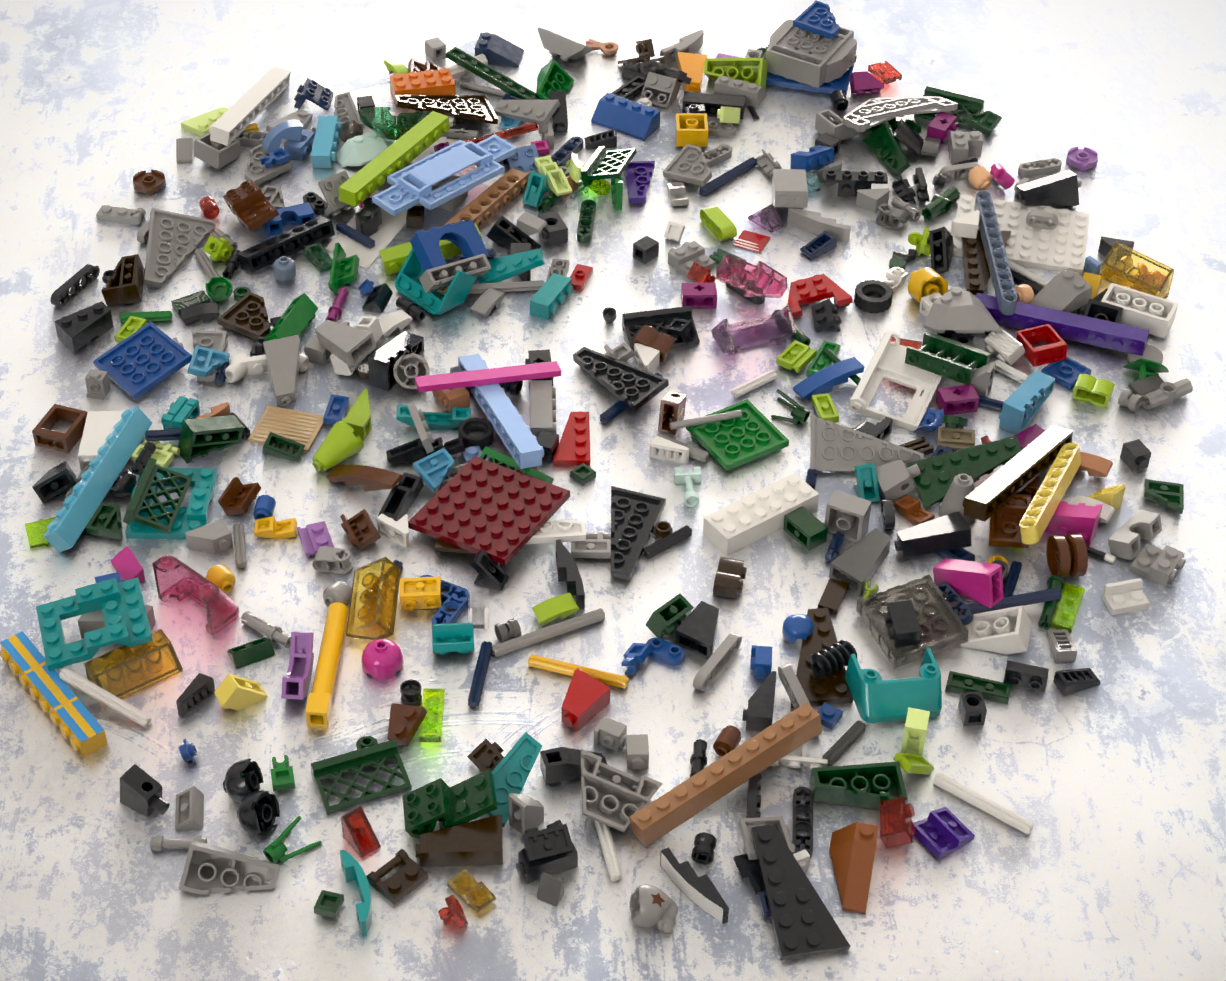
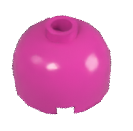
M389 639L373 640L363 650L361 659L362 669L366 675L367 673L372 675V678L375 680H386L395 677L396 672L403 669V655L400 647Z

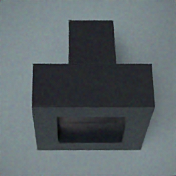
M265 337L257 338L258 342H254L250 351V357L265 354L263 346Z

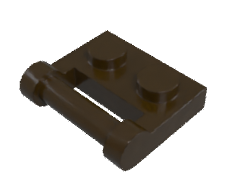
M401 849L395 853L393 859L376 872H370L366 877L372 887L395 905L427 880L428 872L413 861L405 850ZM402 864L404 866L384 882L380 880L398 865Z

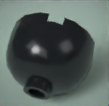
M249 758L238 761L228 768L225 780L223 781V788L235 802L241 803L246 795L260 791V783H264L257 762H251Z
M255 791L242 799L237 810V817L245 832L256 836H269L276 830L278 824L274 825L275 818L280 816V809L276 796L269 794L268 792L270 791Z

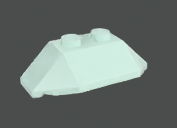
M377 131L355 136L354 138L347 139L336 154V162L341 168L366 165L394 142Z

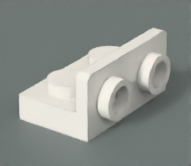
M1141 578L1110 583L1104 586L1102 601L1111 615L1149 608L1150 602L1141 589L1143 584Z

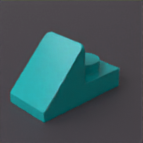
M533 171L530 172L522 203L534 207L540 204L543 192L549 191L546 175Z
M875 463L854 466L857 485H854L853 488L857 497L872 502L880 501Z

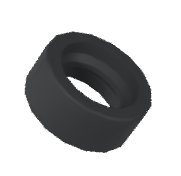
M469 418L460 423L458 436H462L465 448L479 445L480 449L483 450L485 446L489 447L494 441L493 425L484 418ZM474 431L485 433L484 435L479 437H472L467 435L468 433Z

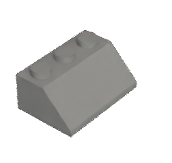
M720 76L714 82V94L746 96L745 107L753 106L756 109L767 96L765 89L754 83H746L742 80L728 78L727 76Z

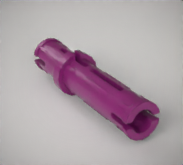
M342 287L338 290L333 305L328 309V316L325 321L337 322L338 317L341 316L342 308L349 295V291L346 288Z

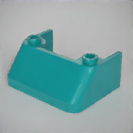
M412 247L395 280V288L430 314L439 316L465 301L477 277L458 270L445 295L436 291L426 293L419 279L424 271Z
M930 648L925 650L919 670L920 677L882 680L877 671L861 669L856 655H850L845 680L859 715L865 722L882 723L906 720L908 707L930 711L929 718H935L939 716L942 709L941 671Z

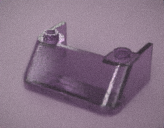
M786 305L774 315L729 324L728 320L724 319L711 330L712 336L724 354L727 353L728 356L735 355L740 350L776 342V345L786 343V339L797 332L790 305Z

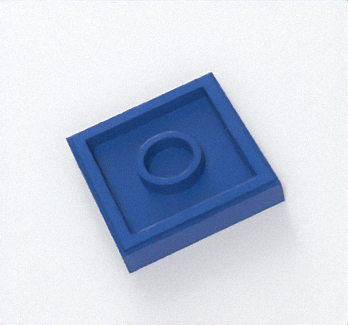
M1069 357L1066 360L1050 363L1041 369L1042 373L1055 378V383L1068 390L1074 388L1079 374L1091 375L1092 371Z

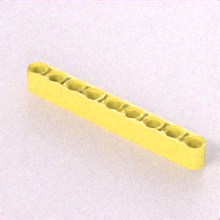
M1067 443L1059 451L1019 523L1022 543L1032 545L1041 539L1081 465L1079 444Z

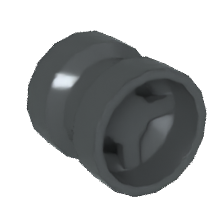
M515 618L508 620L505 624L499 623L494 626L496 637L500 643L522 636L520 625Z

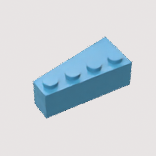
M1038 370L1029 375L1003 402L1002 411L999 414V427L1015 435L1022 432L1053 392L1055 378Z

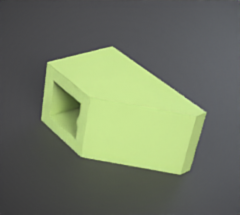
M721 106V109H718L717 119H720V122L739 124L741 108Z

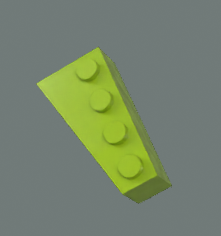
M705 58L704 74L712 80H717L720 76H727L728 78L742 80L746 83H754L766 89L768 63L764 58Z

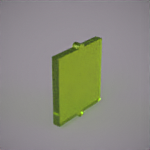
M56 517L44 520L39 519V521L25 524L30 549L51 545L43 536L48 530L47 526Z

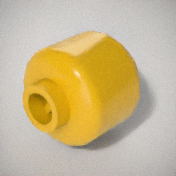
M216 565L208 570L205 581L213 592L223 594L233 589L236 578L228 567Z

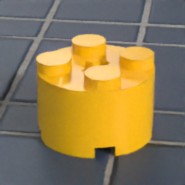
M932 268L919 269L912 272L909 276L908 294L919 303L922 297L937 292L943 296L948 291L947 281Z

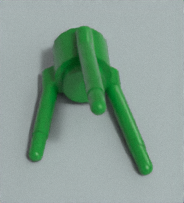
M298 816L275 841L263 850L265 857L271 863L275 864L279 861L283 864L288 859L322 844L321 841H317L292 853L285 854L287 847L282 841L301 820V816Z

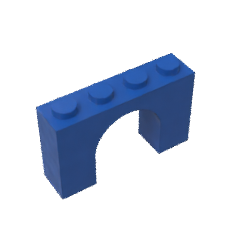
M461 220L453 225L448 223L441 228L433 227L428 231L420 230L410 240L424 272L428 269L447 264L439 247L440 240H448L454 243L460 249L464 259L485 254L486 258L489 257L473 220Z

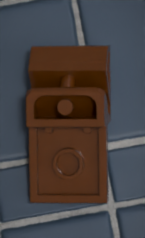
M252 180L244 181L238 188L227 191L226 195L223 196L232 213L236 214L239 223L250 232L279 215L277 209L266 200L261 189Z
M1015 495L990 517L989 546L1029 548V545L1022 543L1019 523L1031 503V495Z

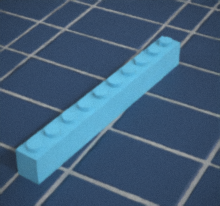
M139 407L132 410L127 409L122 413L121 420L114 425L113 432L106 437L105 444L98 449V455L90 461V467L81 475L82 479L73 487L72 494L64 500L65 504L56 512L54 521L47 526L48 530L43 537L58 553L73 547L143 439L145 431L152 425L150 419Z

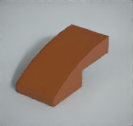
M906 495L893 502L896 510L915 526L935 519L934 514L921 508V501Z

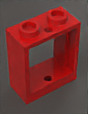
M1049 324L1016 331V340L1023 344L1025 349L1023 355L1033 367L1067 359V344ZM1044 342L1048 343V345L1039 346L1035 348L1031 346Z

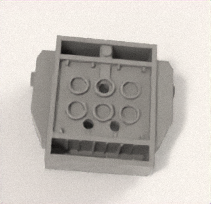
M791 19L786 20L770 36L765 60L768 63L767 72L819 88L824 82L828 83L842 77L850 67L855 66L857 60V40L853 39L854 31L840 27V32L833 39H828L793 26V20Z

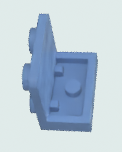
M534 144L517 148L516 154L502 161L504 165L509 164L510 169L514 168L526 173L538 170L534 160L539 155Z

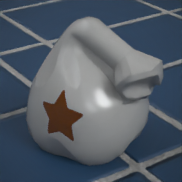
M643 884L637 887L631 895L629 902L631 920L640 927L650 928L656 925L663 933H672L673 921L678 913L676 903L661 889L653 885Z

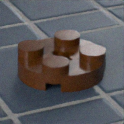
M144 170L136 173L133 176L134 190L146 193L148 196L154 195L155 192L166 187L164 173L158 170H151V172L147 173Z

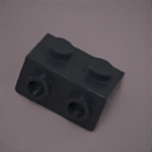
M830 298L811 307L814 327L818 333L831 326H834L837 332L841 331L840 324L842 321L838 315L840 311L837 304H833Z

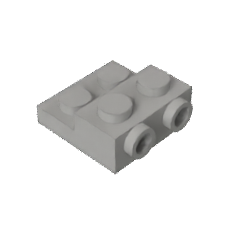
M696 241L685 242L681 247H673L668 252V264L688 279L715 268V261L705 255V248Z
M1146 543L1132 562L1129 571L1166 587L1170 580H1175L1178 569L1182 570L1186 562L1184 558L1185 553L1168 545L1162 550Z
M783 816L739 819L738 826L749 860L757 859L751 836V827L770 824L775 825L792 854H795V845L791 843L789 827L785 825Z

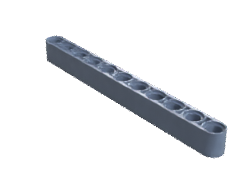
M978 191L976 193L974 210L980 211L978 227L999 311L1004 315H1012L1015 313L1018 296L993 200L989 192Z

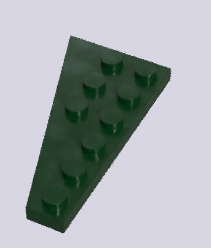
M1012 436L907 463V468L917 464L921 474L912 478L924 510L928 511L931 509V506L936 503L940 504L943 501L956 475L967 474L972 477L975 483L981 476L992 473L1000 465H1005L1022 451L1017 437Z

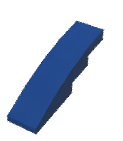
M855 357L837 362L807 377L795 385L793 391L802 400L811 398L812 395L832 392L833 386L848 382L849 376L863 373L865 366Z

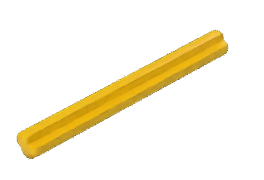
M533 654L528 659L529 667L572 677L574 671L579 668L603 684L623 689L627 688L629 682L627 676Z

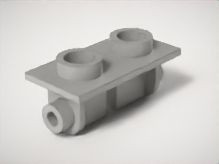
M762 149L763 155L756 158V163L771 178L773 169L782 168L778 161L774 162V158L770 153L767 154Z

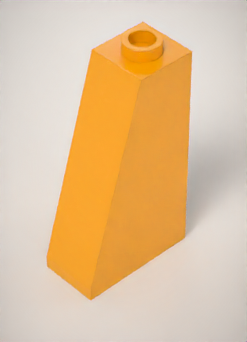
M677 53L678 72L683 71L687 73V77L692 79L690 85L682 83L684 92H701L705 77L704 63L707 55Z

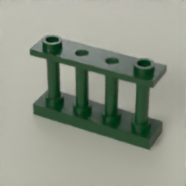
M927 331L923 335V343L920 349L907 347L905 363L969 386L971 384L972 371L975 368L978 369L989 364L991 353ZM943 357H951V360L944 359Z

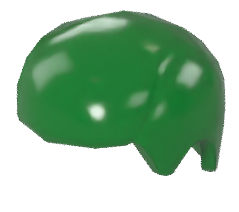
M222 276L212 277L205 284L207 295L216 302L227 300L233 292L232 283Z

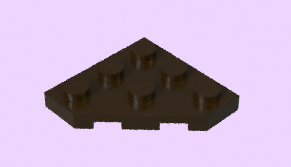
M251 292L247 293L217 319L218 325L255 340L258 337H266L271 331L264 298Z

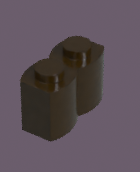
M720 557L714 580L713 595L736 599L738 593H742L744 582L741 579H745L747 567H744V561Z

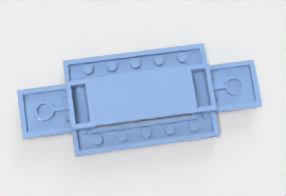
M493 135L477 144L472 141L465 143L459 140L387 176V183L392 185V187L372 196V202L393 216L419 203L432 210L503 173L504 166L498 162L516 154L517 147L497 135ZM473 164L477 166L476 169L432 191V185Z

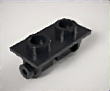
M899 174L900 179L892 183V188L904 202L912 200L915 204L914 197L916 194L913 188H909L908 180L903 179L901 174Z

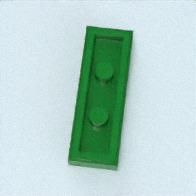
M824 341L809 365L806 376H811L823 368L832 365L833 362L822 351L827 347L837 356L841 345Z

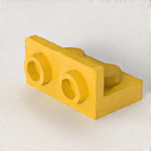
M441 577L400 578L399 597L401 609L440 608L442 606Z

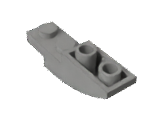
M701 29L679 38V43L661 49L660 56H665V65L673 61L677 62L678 52L697 53L703 45L704 30Z

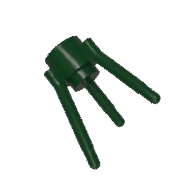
M777 389L776 392L786 399L778 397L777 400L793 409L791 412L793 419L777 415H771V418L791 422L795 425H798L799 422L804 424L809 418L810 411Z

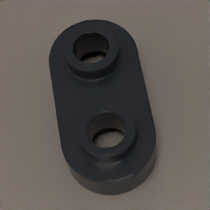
M308 192L303 196V203L308 202L315 215H324L323 211L328 207L326 201L314 192Z

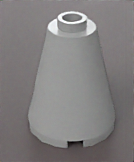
M958 474L954 477L939 507V517L959 511L969 526L974 524L976 519L965 516L962 505L965 496L974 490V482L971 476Z

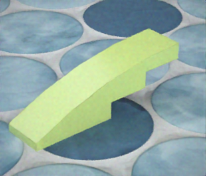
M550 155L535 158L534 163L539 173L547 176L548 187L556 196L572 193L573 190L562 168H558Z

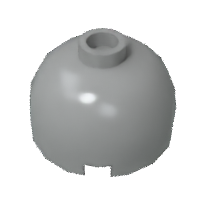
M415 353L401 356L393 368L396 382L407 390H417L415 377L430 375L427 361Z

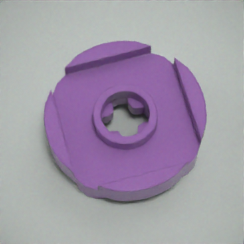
M1079 146L1072 147L1068 150L1066 163L1078 168L1079 171L1085 172L1087 169L1097 165L1099 157L1098 153L1089 147H1084V149H1079Z

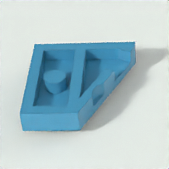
M195 346L188 367V374L206 378L229 361L230 353Z

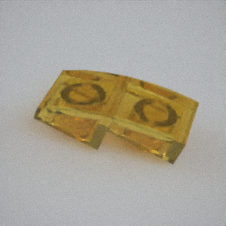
M466 869L447 882L450 890L476 912H480L496 900L495 895L482 881L478 883Z

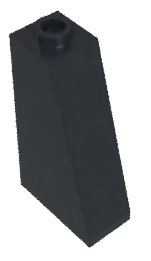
M1067 170L1018 185L1016 198L1025 206L1080 205L1077 174Z
M958 511L898 531L897 540H894L896 551H899L903 558L972 546L971 528Z

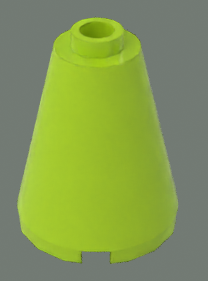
M343 421L336 422L312 457V465L318 471L322 470L325 472L360 452L364 448L360 436L355 437L353 434L355 430Z

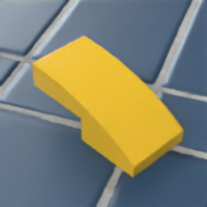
M274 516L255 520L254 535L273 539L296 537L298 523L295 518L277 522Z

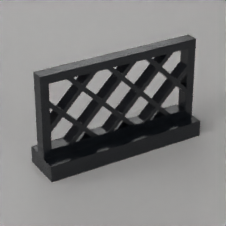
M691 306L622 314V329L625 331L629 347L634 352L632 347L633 341L644 325L655 327L657 331L661 330L667 333L663 326L669 325L675 318L691 320L696 336L688 344H683L681 336L670 335L677 339L674 347L699 344L700 340L693 321ZM638 329L639 331L635 334L629 330Z

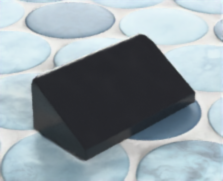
M387 283L374 287L362 307L363 310L379 313L384 311L393 294Z

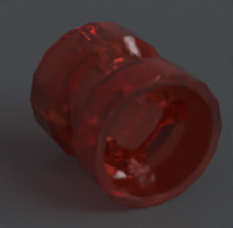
M206 196L200 200L199 206L206 218L213 219L219 215V207L213 197Z

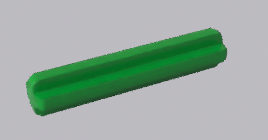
M171 311L126 312L119 315L120 323H125L130 316L147 319V322L172 320Z

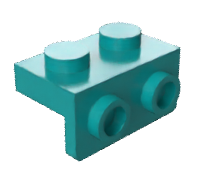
M473 623L433 624V653L437 652L443 655L458 651V653L464 654L474 651Z

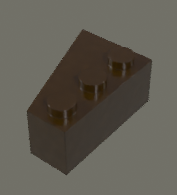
M139 254L121 257L114 269L113 277H109L107 280V287H103L101 290L107 307L142 301L144 267Z

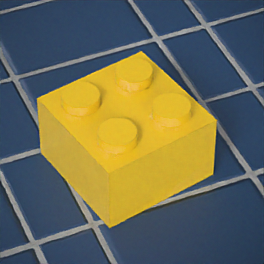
M676 113V147H685L686 144L708 147L707 114Z

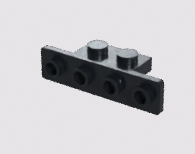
M828 170L822 172L823 182L838 183V196L856 197L857 190L871 189V184H888L887 172Z

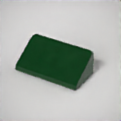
M266 637L227 651L236 668H241L275 655L272 642Z

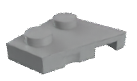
M265 185L262 193L266 200L276 209L284 208L281 187Z

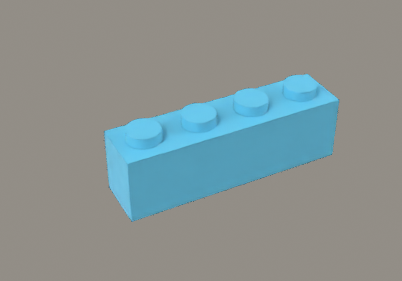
M338 115L319 116L311 151L313 168H332L333 162L336 161L337 141L340 140L339 131L342 130V124L338 120Z

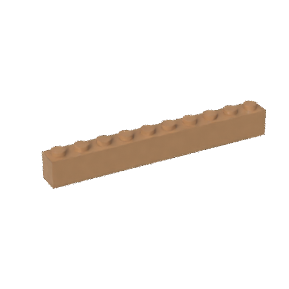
M807 702L631 815L629 818L633 834L645 847L649 846L748 781L749 778L759 774L822 732L820 714Z

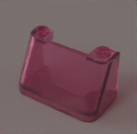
M165 555L152 563L158 598L167 602L168 598L174 597L180 602L189 597L207 610L206 617L208 623L206 631L212 636L239 617V607L217 585L174 556Z

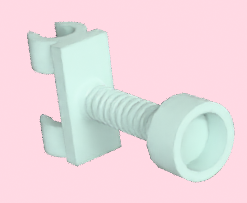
M700 466L693 467L694 472L682 473L681 467H674L675 484L686 485L687 492L684 494L685 505L687 507H696L700 499L699 494L694 491L693 484L701 483L702 474Z

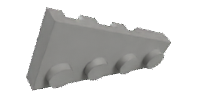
M192 330L194 349L195 346L224 352L228 338L227 331ZM217 370L206 378L197 376V381L215 382Z

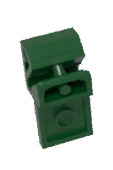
M489 769L451 787L439 778L402 796L405 831L413 838H420L421 834L433 832L437 821H439V828L444 829L470 822L497 809L494 779Z

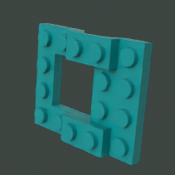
M167 468L192 478L189 487L194 488L191 490L188 507H180L169 534L131 521L126 526V539H186V532L207 525L208 507L210 500H213L218 470L213 468ZM143 471L141 472V474H139L138 482L141 478ZM156 473L159 479L166 478L165 475ZM179 480L175 481L178 486L186 484ZM170 482L163 484L164 486H172ZM158 485L151 487L153 492H157ZM152 498L145 500L148 506L154 504ZM164 507L167 512L174 511L172 507ZM159 508L152 510L154 515L162 514ZM147 512L138 514L144 518L150 517ZM165 518L158 520L163 525H169Z
M138 577L117 583L116 578L77 588L75 589L76 595L36 606L46 665L49 671L92 659L99 649L105 646L119 643L134 647L153 641ZM102 609L105 627L84 633L85 639L66 644L61 620Z

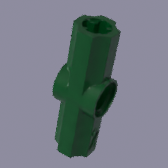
M952 187L941 195L935 194L930 204L922 209L921 214L924 219L930 221L940 213L946 214L950 210L951 205L960 197L958 189Z

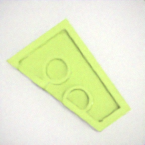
M220 107L180 122L181 128L202 136L208 133L210 126L229 109Z

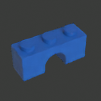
M817 145L809 148V152L798 151L792 153L790 169H805V172L832 164L835 158L834 148Z
M308 202L277 209L279 215L264 223L262 228L267 237L283 233L285 225L293 224L299 226L315 219L314 212Z

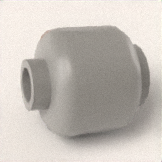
M343 581L334 582L323 592L324 603L327 607L335 602H340L347 606L353 600L351 586Z

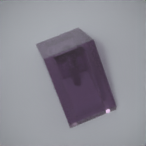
M773 204L748 216L750 221L770 233L783 227V223Z

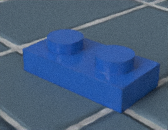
M331 394L323 417L324 424L334 425L336 422L342 421L349 404V397Z

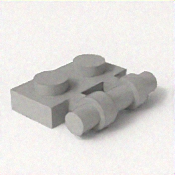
M603 531L586 533V541L571 542L572 558L611 559V533H603Z

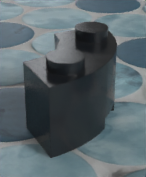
M372 198L363 201V209L355 214L356 230L370 237L378 231V227L382 224L381 207L373 203Z

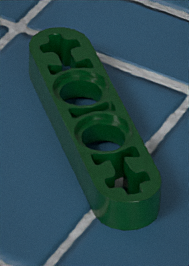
M590 199L584 200L581 203L577 228V240L581 243H588L592 240L596 202Z

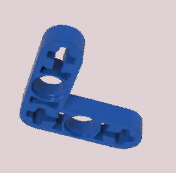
M423 575V576H420V577H433V576H431V575ZM441 580V590L446 589L448 592L441 593V601L444 603L432 617V625L455 623L470 604V592L463 587ZM447 609H455V610H456V611L453 612V613H448V612H446Z

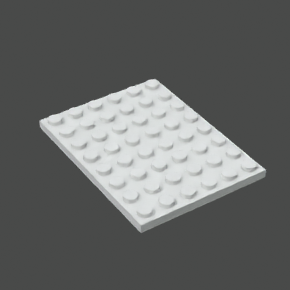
M960 195L955 219L975 211L976 197ZM992 199L1000 230L1011 231V236L1005 247L1008 260L1019 266L1062 272L1070 267L1078 275L1083 274L1090 213L1052 207L1025 206L1019 202ZM1032 210L1053 213L1058 217V225L1053 230L1030 227L1026 223L1027 214ZM953 236L954 251L952 256L962 257L961 237Z

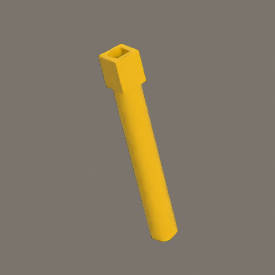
M340 602L330 604L327 611L312 691L309 693L305 711L306 723L309 727L329 726L332 710L331 700L349 611L348 607Z

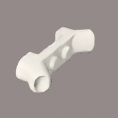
M300 352L299 372L303 373L309 368V358ZM246 353L233 355L229 359V366L225 369L226 378L232 383H237L244 376L270 373L265 354L247 357Z

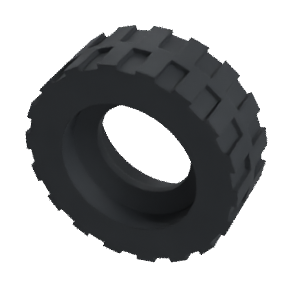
M865 280L857 284L855 288L854 303L858 309L864 312H885V310L891 307L893 290L885 282ZM866 295H877L880 298H870Z

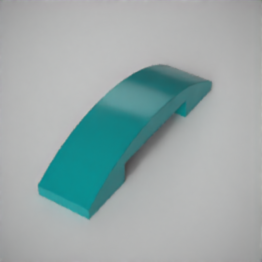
M397 405L396 420L416 427L408 409L409 405ZM452 407V413L423 412L424 420H426L430 430L458 428L460 423L471 418V408Z
M340 850V860L346 882L355 880L362 901V903L355 904L357 921L362 937L367 936L372 920L369 883L365 872L357 860L347 851Z

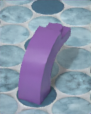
M291 632L290 660L287 674L282 677L281 699L303 700L308 693L314 660V632Z

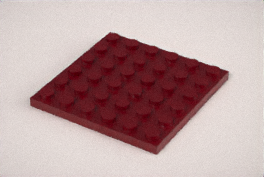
M474 456L408 521V528L475 554L483 549L495 562L506 565L570 498V490Z

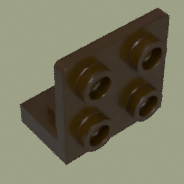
M652 38L636 41L635 49L639 56L620 60L618 64L623 63V66L633 65L655 57Z

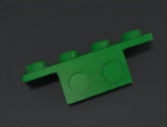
M339 242L335 243L333 250L332 267L328 282L329 289L336 296L341 285L357 280L360 261L357 254L346 258V253Z

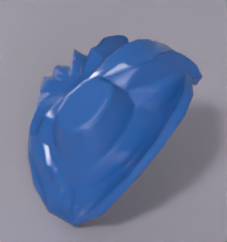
M927 408V412L917 430L924 429L927 432H932L942 426L943 409L938 411Z

